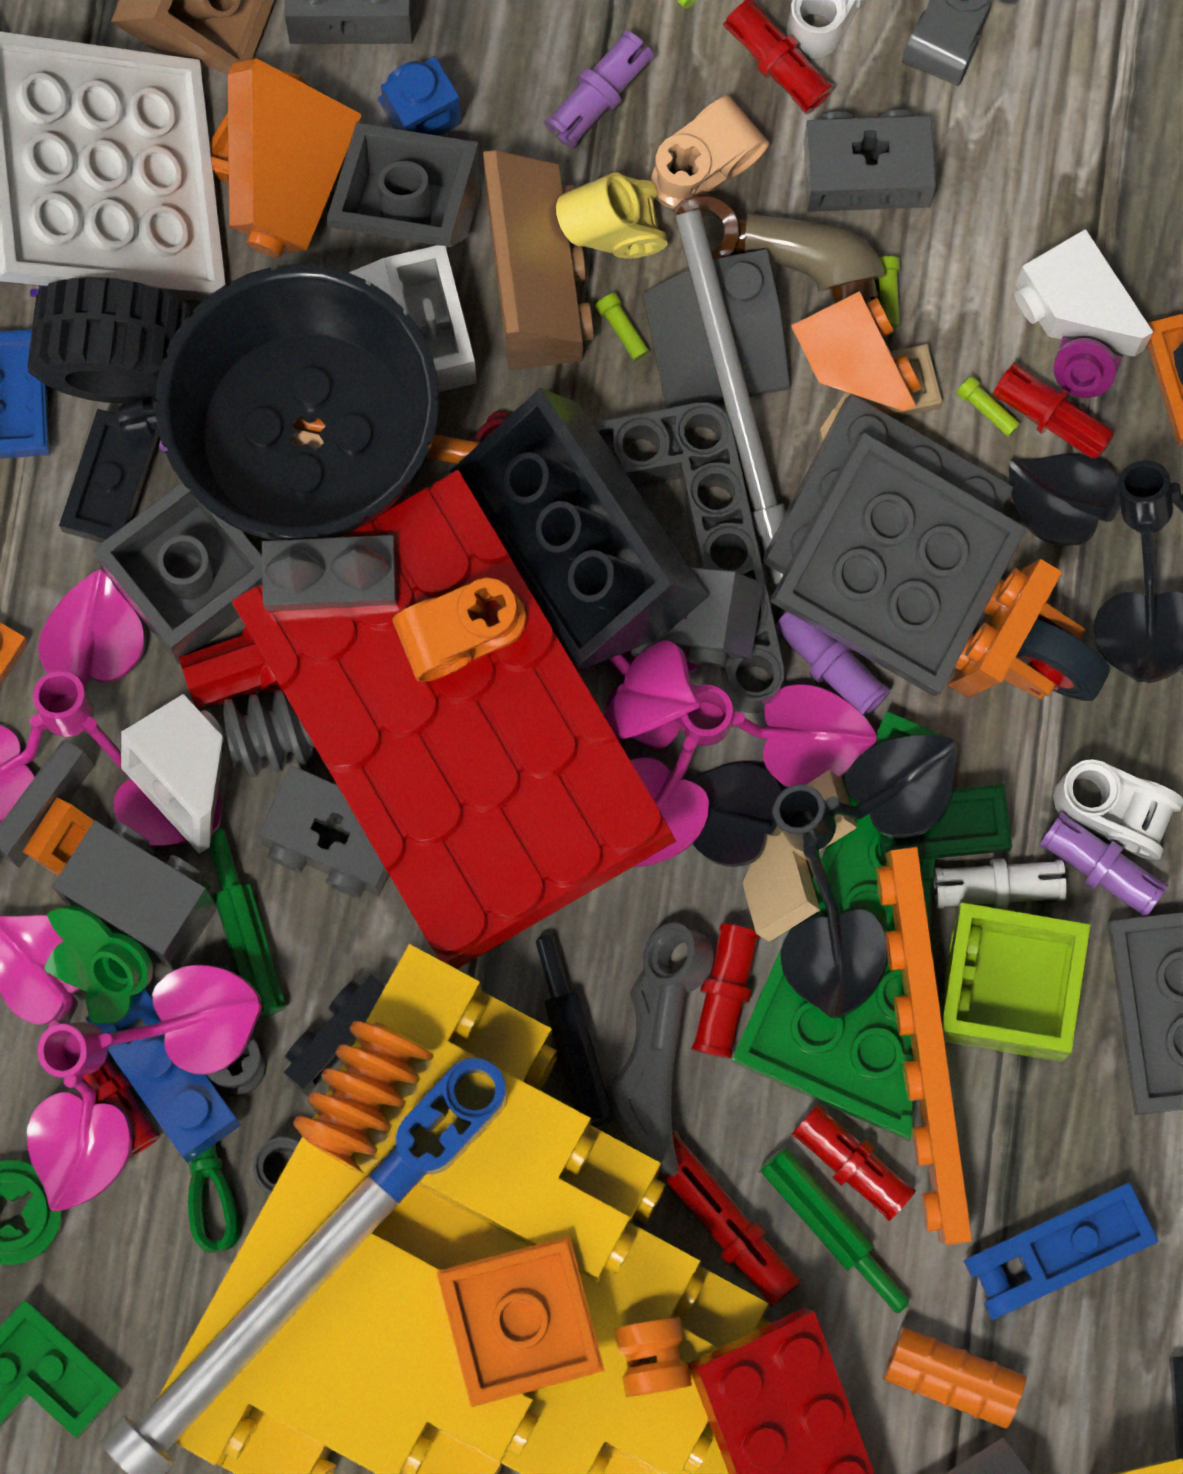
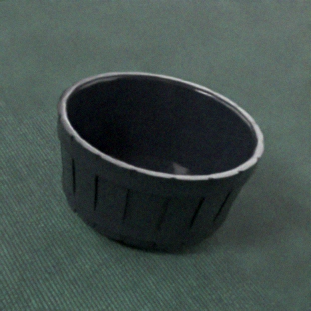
M305 264L277 266L278 269L271 270L270 267L248 273L231 281L232 285L228 287L224 285L205 298L192 311V317H187L182 323L166 351L168 357L163 359L156 391V399L159 401V405H156L157 427L162 446L167 448V451H165L166 456L184 486L211 513L227 524L251 535L272 541L340 538L374 521L381 514L394 507L419 475L429 455L438 419V378L432 355H428L429 347L420 329L409 314L405 315L403 313L404 308L389 294L374 284H366L365 279L346 271L330 267L320 269L319 265ZM303 418L309 424L317 419L323 422L325 427L319 433L323 441L321 447L314 450L311 446L305 444L297 449L291 441L297 435L293 424L297 420Z

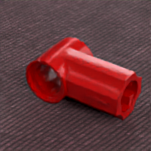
M247 628L242 630V636L178 657L194 705L199 711L222 704L225 699L231 698L234 700L260 690L264 694L275 693V690L281 689Z

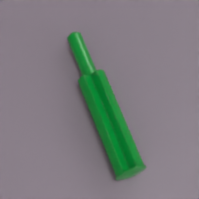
M219 827L211 835L209 848L222 891L215 892L213 895L236 974L249 982L258 992L262 1004V1010L258 1019L266 1018L286 1009V1005L250 884H240L225 830Z
M788 1146L773 1154L763 1164L759 1173L763 1174L847 1271L854 1266L895 1313L902 1312L909 1305L910 1300L869 1254L874 1248L872 1243L793 1155Z

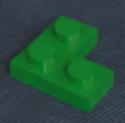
M24 1299L0 1326V1428L30 1396L72 1436L79 1439L124 1390L28 1300Z

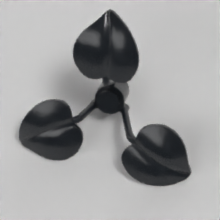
M1061 454L1038 459L1011 458L1009 463V483L1013 486L1011 495L1016 511L1027 529L1045 542L1060 546H1073L1085 543L1094 535L1099 520L1105 522L1113 521L1121 508L1124 522L1130 528L1141 533L1145 595L1136 592H1124L1106 601L1098 610L1094 620L1095 644L1100 654L1109 664L1137 682H1157L1183 668V592L1169 591L1157 594L1153 533L1161 530L1170 521L1173 514V503L1183 513V495L1181 494L1180 484L1177 482L1171 483L1170 475L1166 468L1157 462L1149 460L1137 461L1128 465L1121 472L1119 479H1117L1113 469L1106 462L1082 454Z
M936 735L908 736L880 743L865 751L852 763L845 777L846 789L850 796L860 804L857 806L841 803L835 796L825 801L818 790L804 784L793 785L782 792L776 779L766 769L752 764L736 763L724 765L696 776L682 778V780L699 785L706 792L709 800L708 817L705 827L693 843V846L706 859L726 867L749 865L757 861L762 855L766 846L767 834L778 836L781 832H783L788 842L794 848L804 852L824 902L827 918L810 916L792 927L782 944L780 952L781 966L784 976L793 990L830 1018L844 1017L858 1009L870 998L882 980L888 957L884 928L873 913L859 909L839 916L838 905L821 862L819 850L828 845L834 837L836 831L834 816L837 814L853 819H861L870 814L871 821L877 831L891 838H912L924 834L938 824L947 812L953 793L957 746L952 738Z

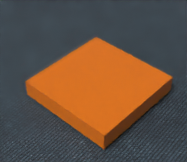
M570 1236L436 1271L471 1407L605 1372Z

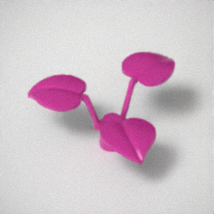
M100 569L91 573L74 586L58 603L43 626L39 637L38 651L40 661L47 674L38 680L33 690V703L38 714L30 718L29 722L32 728L26 749L23 752L16 735L8 728L0 725V823L35 778L26 764L35 759L43 731L47 728L53 734L61 737H72L86 731L121 769V751L93 718V704L85 688L88 685L89 677L101 683H111L126 676L138 664L143 655L145 633L134 608L116 589L107 574ZM131 778L118 788L114 797V812L117 821L145 837L150 842L148 844L149 847L168 848L188 843ZM219 790L211 835L219 828L221 822L222 801Z
M631 650L621 654L630 665L637 658L631 655ZM684 652V655H685L686 660H687V658H688V652ZM608 659L611 670L621 683L624 682L625 677ZM687 661L689 673H692L701 666ZM692 684L699 699L700 707L680 717L681 728L687 738L683 743V748L672 772L662 762L654 758L643 757L630 760L676 839L675 843L633 867L651 866L677 856L690 847L704 829L709 806L707 794L699 785L682 780L698 745L710 746L719 743L728 735L731 727H738L756 738L767 739L763 748V762L766 769L781 784L791 787L799 784L806 785L828 770L842 777L861 754L875 745L877 735L867 719L849 702L830 691L816 686L796 684L781 688L778 696L771 703L765 705L764 717L767 727H762L745 718L743 713L733 712L732 702L722 689L713 685H700L696 687Z
M661 641L652 645L638 655L631 665L621 654L610 658L611 662L625 677L624 682L620 683L610 694L604 716L617 739L633 737L649 749L659 751L668 746L678 734L681 728L680 717L700 707L699 699L690 681L684 652L671 641Z
M47 915L0 916V993L8 1007L24 1021L38 1025L49 1023V1028L41 1035L38 1042L37 1055L39 1062L46 1072L55 1077L64 1078L66 1087L76 1088L83 1096L82 1098L72 1092L54 1094L39 1104L30 1117L27 1130L28 1151L52 1211L76 1207L101 1194L122 1173L131 1154L133 1142L132 1129L127 1114L122 1108L114 1104H95L96 1091L83 1079V1075L94 1073L104 1064L109 1046L165 1034L164 1045L168 1057L176 1066L193 1074H211L229 1067L245 1050L262 1010L261 997L249 982L232 971L211 965H192L176 969L166 975L156 985L153 992V1006L162 1022L103 1034L92 1023H70L78 1008V1001L72 993L81 989L50 975L44 969L50 954L63 941L51 926Z

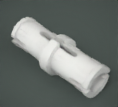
M1005 858L991 859L990 866L945 869L935 867L933 888L937 890V894L934 895L936 908L959 906L962 902L974 905L993 904V908L1008 909L1010 902L1065 901L1066 878H1061V874H1065L1063 860H1055V862L1007 865Z

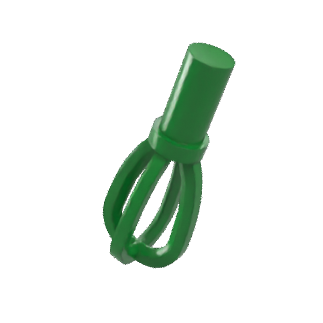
M214 1144L189 1163L190 1175H192L188 1190L190 1230L195 1242L207 1253H218L231 1249L237 1244L240 1237V1222L230 1187L220 1172L222 1170L221 1159L217 1158L216 1146ZM206 1177H210L216 1186L225 1218V1233L219 1240H210L205 1233L203 1188Z

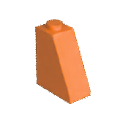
M257 58L232 63L228 72L229 227L247 235L246 244L250 248L274 258H280L282 253L307 251L348 151L355 125L359 123L362 114Z

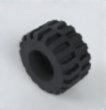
M80 277L49 283L48 286L41 287L38 290V294H36L27 365L28 372L43 384L74 397L114 404H126L142 400L143 404L152 403L151 397L156 396L157 381L163 359L168 357L166 351L177 330L187 317H192L193 312L191 307L178 297L156 287L134 281L105 277Z

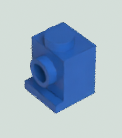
M436 57L422 64L419 61H411L401 65L388 76L387 82L381 85L382 95L378 97V102L394 129L440 136L462 124L460 98Z

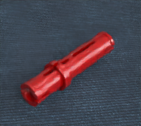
M676 1130L672 1131L679 1171L675 1176L671 1177L662 1174L660 1171L659 1173L682 1199L686 1207L693 1212L724 1249L720 1255L728 1265L735 1262L764 1296L767 1303H769L768 1305L773 1307L803 1280L799 1275L796 1276L764 1238L768 1233L760 1222L753 1225L721 1187L720 1183L681 1140Z

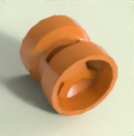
M680 1318L655 1320L614 1329L617 1349L626 1356L628 1369L622 1376L626 1397L692 1386L689 1365L680 1359L678 1346L684 1338ZM657 1358L658 1363L650 1364V1359Z

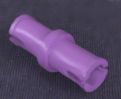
M625 30L620 35L621 38L592 70L585 68L577 77L579 85L552 116L544 121L545 126L550 132L558 131L555 137L569 148L573 149L576 147L581 137L606 109L613 111L621 103L622 100L619 94L641 69L654 58V54L648 46H645L643 50L639 48L644 42L632 32Z
M786 612L775 624L777 635H781L811 666L809 674L818 683L825 680L865 718L877 709L891 692L886 685L881 684L852 654L853 649L789 612Z
M1063 811L1039 844L1040 847L1048 849L1087 876L1084 881L1085 884L1093 889L1100 885L1139 912L1142 917L1148 916L1169 886L1165 881H1160L1121 854L1124 847L1114 840L1108 845L1070 819Z

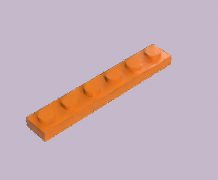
M917 847L891 850L885 854L886 866L876 867V877L881 905L892 904L895 931L885 932L887 957L891 971L901 969L904 996L894 997L895 1016L899 1035H910L913 1061L903 1062L904 1081L908 1100H919L923 1125L912 1128V1137L917 1165H928L932 1190L931 1192L921 1193L924 1223L927 1232L937 1231L938 1241L942 1244L950 1245L972 1242Z

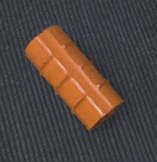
M903 1326L893 1344L882 1380L910 1390L913 1394H920L940 1402L944 1407H953L972 1415L975 1419L980 1418L1005 1429L1009 1427L1016 1413L1027 1379L1026 1375L1001 1366L998 1362H991L968 1353L967 1349H958L938 1341L936 1337H928Z

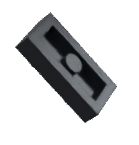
M97 408L59 523L62 532L102 543L132 520L158 441V429L150 430L151 436L127 440L121 431L118 414Z
M372 975L362 985L358 984L355 980L349 982L328 1008L335 1014L318 1034L311 1028L308 1029L286 1053L285 1058L291 1064L284 1071V1074L306 1096L322 1081L324 1070L332 1069L340 1060L336 1055L339 1045L353 1046L356 1038L350 1032V1026L354 1021L366 1023L385 986Z

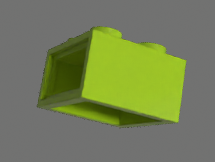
M961 902L953 916L939 1006L944 1042L1063 1062L1072 1053L1091 924Z

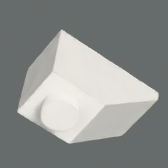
M1086 229L1022 266L1015 285L1018 289L1015 291L1016 302L1030 323L1035 324L1039 321L1048 337L1061 340L1062 337L1072 340L1078 338L1094 339L1106 345L1112 352L1133 357L1145 350L1153 331Z
M182 694L121 732V769L200 854L210 847L221 777L224 734L217 720L208 711L203 710L200 712Z

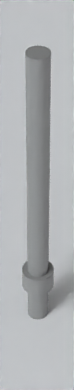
M699 209L677 215L676 220L753 511H750L755 536H760L765 554L786 510L784 503L777 504ZM768 566L772 584L779 583L783 574Z

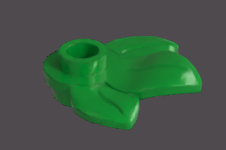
M60 906L52 909L47 914L48 920L63 941L50 954L45 963V971L87 992L86 1005L93 1023L104 1024L120 1021L130 1012L133 996L140 993L151 982L153 967L149 955L136 940L124 934L113 933L98 916L84 908Z

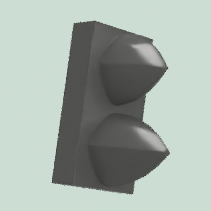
M394 536L262 541L263 607L266 611L397 605L396 542Z

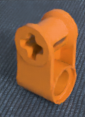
M483 578L443 596L414 604L396 614L392 618V622L416 681L427 682L455 672L470 661L515 642L525 630L527 614L524 604L512 592L509 586L497 579ZM491 600H495L502 607L498 611L500 622L495 626H490L482 619L487 615L485 604Z

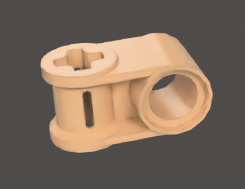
M723 96L711 103L693 121L671 137L665 139L659 146L650 181L656 183L658 192L656 200L665 207L674 209L682 200L693 195H708L728 179H732L746 171L767 150L769 141L731 96ZM670 168H672L676 173L673 174L672 172H670ZM688 170L689 172H691V176H689L685 171Z

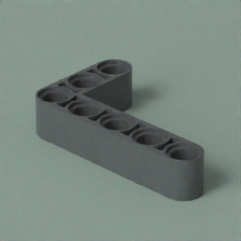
M694 403L592 423L635 487L680 479L698 568L737 572L763 583L758 615L759 622L756 627L751 660L727 657L726 666L724 668L720 667L724 690L729 696L732 705L745 713L763 712L765 705L771 703L778 696L782 688L784 665L733 430L727 414L716 405ZM705 427L712 430L718 436L719 442L709 449H697L687 442L685 436L695 428ZM644 439L651 442L658 452L650 460L637 462L625 454L624 447L631 441ZM708 487H720L730 494L732 502L723 509L712 510L700 502L698 494ZM731 546L738 549L746 561L737 569L724 570L712 561L711 554L720 547ZM759 667L769 674L772 684L764 691L750 692L739 684L736 676L744 668Z

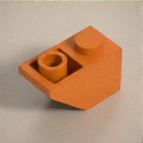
M859 291L791 325L819 383L902 411L917 405L912 393L922 389L921 384L906 354L894 360L884 339V336L894 332L878 298L866 303L862 293Z

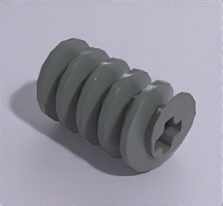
M282 689L275 690L272 710L265 709L257 694L250 695L247 713L244 715L240 714L231 698L224 700L225 728L235 772L237 761H241L251 777L258 776L264 756L267 757L277 773L283 772L288 752L293 753L302 768L309 767L312 750L315 746Z

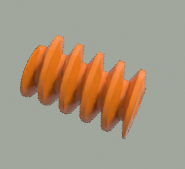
M360 1021L352 1023L350 1032L362 1045L361 1048L339 1045L336 1055L345 1065L347 1071L325 1069L322 1073V1079L333 1091V1094L327 1095L311 1092L307 1098L308 1103L319 1115V1118L297 1116L293 1122L294 1127L309 1144L361 1174H364V1172L353 1160L352 1154L358 1152L375 1155L378 1150L366 1135L367 1129L389 1131L392 1127V1124L379 1110L380 1107L384 1104L403 1108L406 1103L405 1099L394 1087L395 1082L402 1081L417 1084L420 1080V1077L408 1064V1060L410 1057L432 1060L433 1054L421 1045L377 1021L375 1024Z

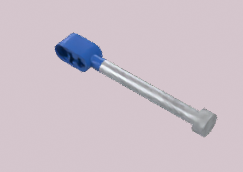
M479 1058L465 1059L454 1065L400 1123L396 1133V1147L136 1423L127 1416H123L99 1441L104 1450L128 1474H165L174 1464L166 1451L420 1180L426 1174H438L451 1167L499 1116L507 1102V1086L499 1069L489 1061ZM481 1073L487 1075L495 1084V1095L492 1102L481 1110H468L458 1103L456 1096L458 1084L469 1074ZM445 1099L453 1114L471 1125L460 1135L452 1123L441 1134L439 1139L445 1148L444 1152L437 1158L427 1152L418 1159L412 1154L418 1146L412 1134L420 1126L427 1131H432L445 1119L441 1112L434 1109L441 1100Z

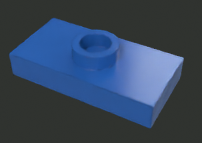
M32 329L0 331V459L51 455L48 386L31 376L27 367Z

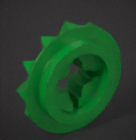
M0 1161V1197H5L14 1203L21 1197L25 1199L32 1193V1196L26 1201L27 1205L21 1212L22 1217L26 1220L25 1225L30 1231L26 1234L23 1230L9 1224L0 1229V1265H23L27 1261L47 1252L49 1245L61 1229L62 1210L52 1211L50 1209L44 1187L33 1165L22 1161Z

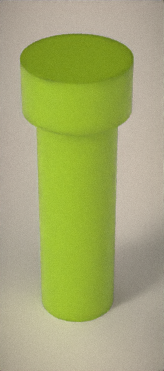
M895 256L880 257L885 271V277L879 279L880 303L892 328L900 326L897 273L900 272V260Z
M615 292L599 300L595 307L601 317H606L633 361H637L647 355L649 350L621 308V300Z
M971 375L955 394L964 402L968 400L1006 437H1009L1019 427L1020 423L980 387L981 383Z

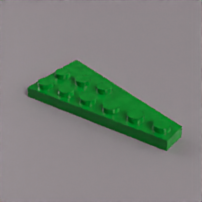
M886 711L877 731V739L874 746L889 740L908 736L943 735ZM849 794L848 799L850 805H860ZM870 814L861 819H854L857 828L825 848L821 862L837 902L839 916L853 910H867L875 915L885 932L895 931L892 904L882 906L879 898L876 867L886 866V863L882 864L879 833L871 821ZM935 859L919 860L928 929ZM813 875L812 883L820 911L812 916L827 918L826 908ZM779 952L731 1062L908 1142L911 1140L913 1101H909L907 1097L903 1062L913 1061L910 1035H899L894 1007V997L904 996L901 969L891 971L887 962L881 982L864 1004L844 1017L830 1018L800 997L789 985L782 970L781 953Z

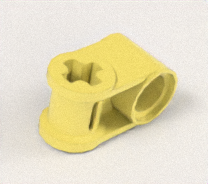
M613 172L562 194L557 200L556 213L559 225L570 242L578 247L585 246L612 253L618 258L630 259L655 254L668 245L666 233L658 229L653 200L658 196L656 183L652 181L637 180L623 176L618 172Z

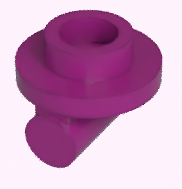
M1062 337L1054 361V376L1058 384L1070 392L1071 395L1082 398L1096 397L1105 393L1112 386L1122 357L1113 354L1106 345L1097 340L1089 338L1072 340Z

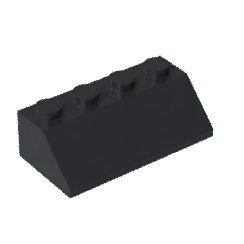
M539 388L449 471L451 474L459 470L576 668L586 669L662 638L709 597L577 402Z

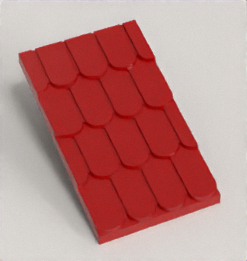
M459 470L434 483L433 487L425 488L387 510L374 521L340 537L394 536L396 542L397 605L266 611L263 607L262 585L258 588L256 586L231 600L437 959L455 969H459L676 842L658 806L555 635L551 625ZM483 578L497 579L509 586L512 592L524 604L527 614L526 627L519 639L508 646L470 661L461 669L427 682H417L392 618L414 604L443 596L475 580ZM491 600L485 604L487 615L482 619L490 626H495L500 622L498 611L502 607L495 600Z

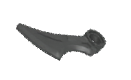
M675 922L661 926L647 941L643 953L644 969L630 991L636 1014L634 1047L622 1072L605 1089L613 1114L629 1141L638 1151L660 1162L659 1171L670 1177L675 1176L679 1171L672 1136L671 1087L685 993L693 991L702 985L710 974L713 965V948L710 940L703 933ZM686 942L688 947L686 962L677 972L671 973L669 969L671 953L679 944Z

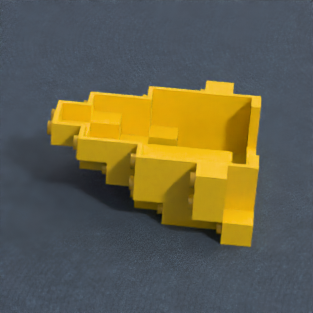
M409 944L366 1023L375 1024L377 1021L403 1034L433 1054L432 1060L410 1057L408 1060V1064L420 1077L417 1084L402 1081L395 1082L394 1087L406 1101L404 1107L382 1104L379 1109L392 1124L391 1129L383 1131L368 1128L366 1135L378 1148L376 1154L370 1155L354 1152L351 1156L364 1174L358 1173L309 1144L302 1136L157 1400L396 1147V1133L400 1123L454 1065L470 1058L484 1059L495 1065L501 1072L507 1086L506 1105L499 1116L451 1167L438 1174H426L178 1438L175 1444L234 1474H333L337 1465L327 1460L332 1450L375 1474H499L503 1465L519 1474H729L691 1372L692 1386L626 1397L622 1378L628 1369L626 1356L617 1349L614 1329L643 1322L680 1318L684 1336L678 1346L680 1359L688 1364L771 1324L770 1321L762 1318L769 1303L699 1266L700 1260L632 1224L634 1219L647 1224L664 1192L666 1184L656 1179L661 1163L591 1126V1118L541 1092L557 1061L555 1057L557 1050L551 1047L552 1028L486 994L481 990V984L478 980ZM356 1039L353 1047L361 1048L362 1045ZM342 1064L340 1071L346 1072L347 1068ZM481 1073L465 1076L457 1087L456 1096L458 1103L468 1110H481L487 1107L494 1098L495 1084L491 1078ZM329 1088L326 1094L332 1095L333 1091ZM445 1099L441 1100L434 1108L441 1112L445 1119L432 1131H427L420 1126L412 1134L418 1143L417 1148L412 1154L418 1159L427 1152L435 1158L444 1152L445 1148L439 1139L441 1134L452 1123L460 1135L471 1125L457 1118L448 1107ZM315 1113L313 1118L318 1119L319 1115ZM570 1236L605 1372L471 1407L436 1271ZM657 1358L650 1359V1364L658 1363Z

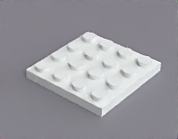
M0 32V281L48 286L49 283L71 278H115L150 285L166 291L179 299L203 301L224 286L225 277L200 60Z

